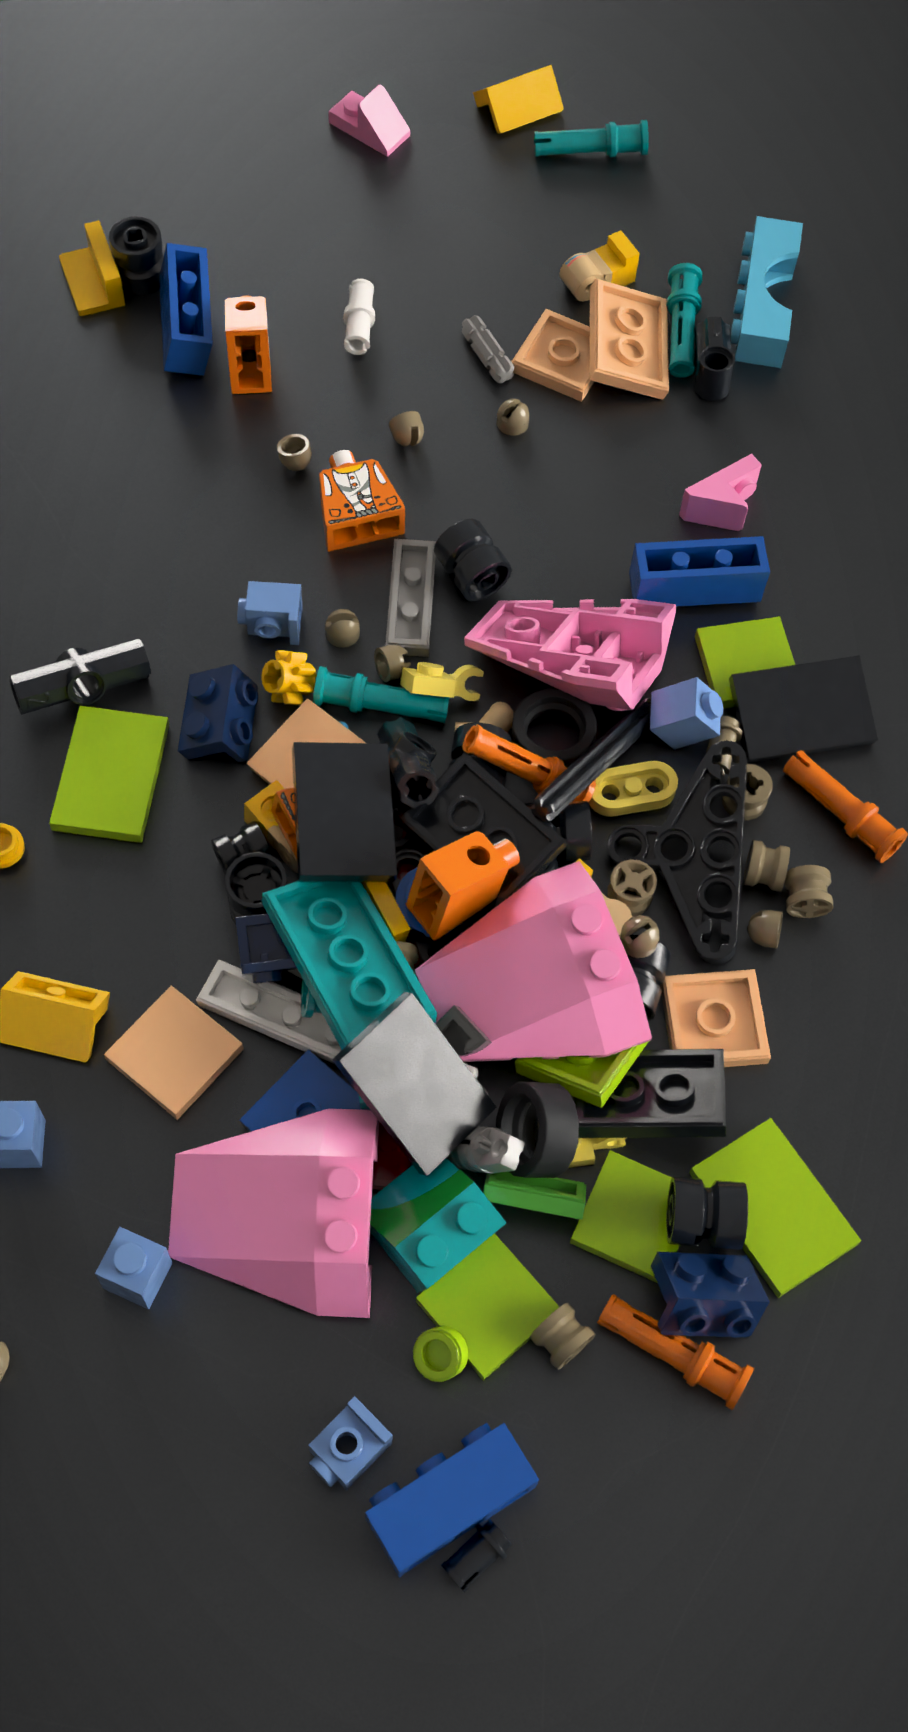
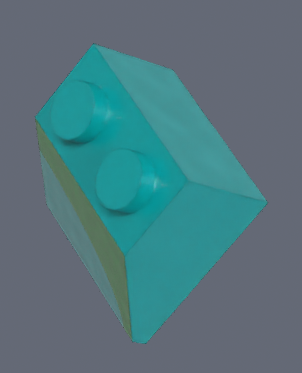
M446 1158L428 1176L419 1174L412 1165L373 1196L371 1200L370 1233L417 1293L431 1287L506 1224V1221L476 1183Z

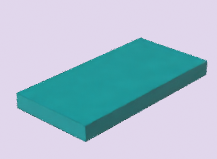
M296 881L262 893V904L341 1050L404 992L413 993L433 1022H436L437 1011L361 882Z

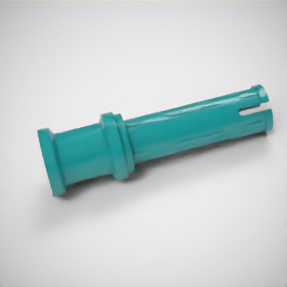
M640 120L639 124L616 125L614 121L605 124V128L534 131L535 157L540 155L605 152L606 156L609 155V157H616L617 153L640 152L641 156L648 155L647 120Z
M691 263L674 265L668 272V284L671 286V294L667 298L666 305L672 316L669 370L671 375L675 377L690 376L695 370V316L702 308V298L698 294V287L703 281V273L700 267Z
M323 666L319 667L313 694V703L319 707L322 703L349 707L352 713L362 712L363 708L437 721L442 724L446 722L450 700L449 697L412 694L405 688L368 682V677L361 673H357L354 677L328 672L327 667Z

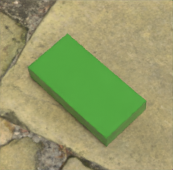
M509 1171L493 1174L487 1173L483 1193L492 1203L580 1220L583 1219L586 1203V1184L584 1182L558 1177L513 1176Z

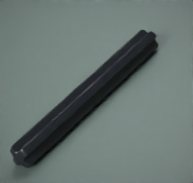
M642 699L633 710H630L538 794L534 798V804L531 806L532 814L539 816L543 822L552 821L650 728L651 699Z

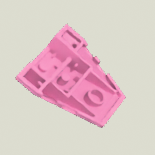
M594 599L580 600V607L553 608V600L498 601L464 637L465 646L587 703L606 706L613 711L633 710L662 671L675 618L676 604L639 599H621V607H594Z
M580 861L534 877L415 969L417 979L437 1011L435 1024L455 1005L460 1007L492 1042L475 1054L461 1056L460 1058L463 1062L511 1060L512 1058L542 1057V1059H558L564 1056L607 1057L652 1039L638 980L603 895Z
M325 1109L176 1153L168 1248L170 1258L316 1316L370 1318L372 1265H368L373 1162L378 1160L379 1120L371 1110Z

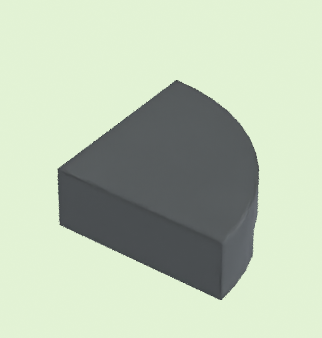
M454 1005L436 1023V1026L459 1057L475 1054L492 1043L458 1006Z

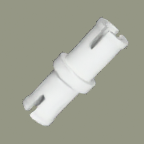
M366 279L353 280L352 284L349 285V303L345 307L343 314L344 323L346 324L344 347L349 353L354 355L364 354L370 348V328L375 322V311L372 308L374 286Z

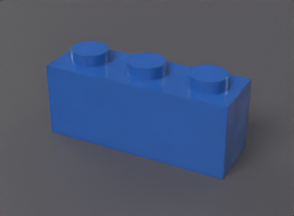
M167 243L159 275L164 371L204 376L213 344L207 248Z
M763 536L635 543L629 570L633 599L676 604V607L761 602L770 575Z
M488 1423L478 1427L461 1440L465 1448L448 1459H446L443 1452L433 1456L415 1470L419 1478L402 1489L397 1482H394L369 1499L373 1507L365 1512V1519L398 1577H401L474 1529L477 1523H483L536 1488L539 1478L505 1423L493 1430Z

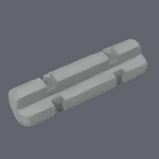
M477 315L472 316L470 319L466 318L462 322V334L469 343H472L471 347L487 369H491L489 373L497 383L510 380L514 376V365L504 355L505 352L492 333L485 329L487 327Z

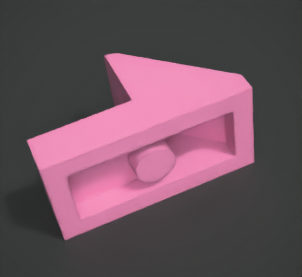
M378 85L365 98L354 91H350L329 110L330 124L387 157L410 137L408 125L382 85Z
M750 454L686 488L679 516L688 522L734 531L742 530L748 512V505L744 500L749 498L756 490V483L762 464L753 454Z

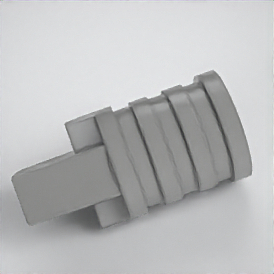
M478 1126L463 1140L471 1141L470 1145L459 1144L448 1157L451 1163L461 1170L490 1174L515 1171L525 1142L505 1133L501 1129Z

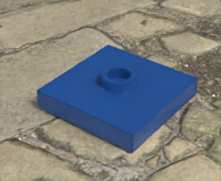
M308 1049L239 1121L251 1132L325 1109H367H360L359 1094Z

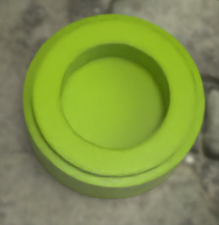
M444 1325L433 1327L423 1332L417 1338L413 1348L414 1363L418 1371L425 1378L434 1382L447 1381L460 1374L467 1364L468 1347L466 1341L452 1327Z

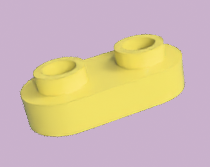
M647 761L607 768L596 778L595 791L589 804L594 811L608 817L660 809L669 805L674 799L678 787V777L672 767L660 761ZM656 786L660 792H650L646 787ZM603 794H614L617 799L608 800L603 797Z

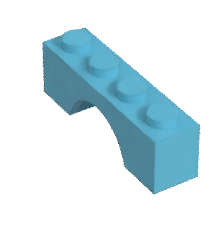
M757 216L753 232L746 231L741 256H748V261H741L737 284L744 285V290H737L733 311L734 314H740V320L733 319L731 328V343L736 344L735 361L781 368L789 342L792 310L775 301L767 291V288L779 282L792 280L800 252L803 223Z

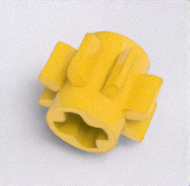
M277 650L275 651L276 660H269L263 667L261 674L263 687L267 692L272 693V702L301 705L303 703L302 695H309L314 691L317 677L315 668L312 664L306 662V653Z

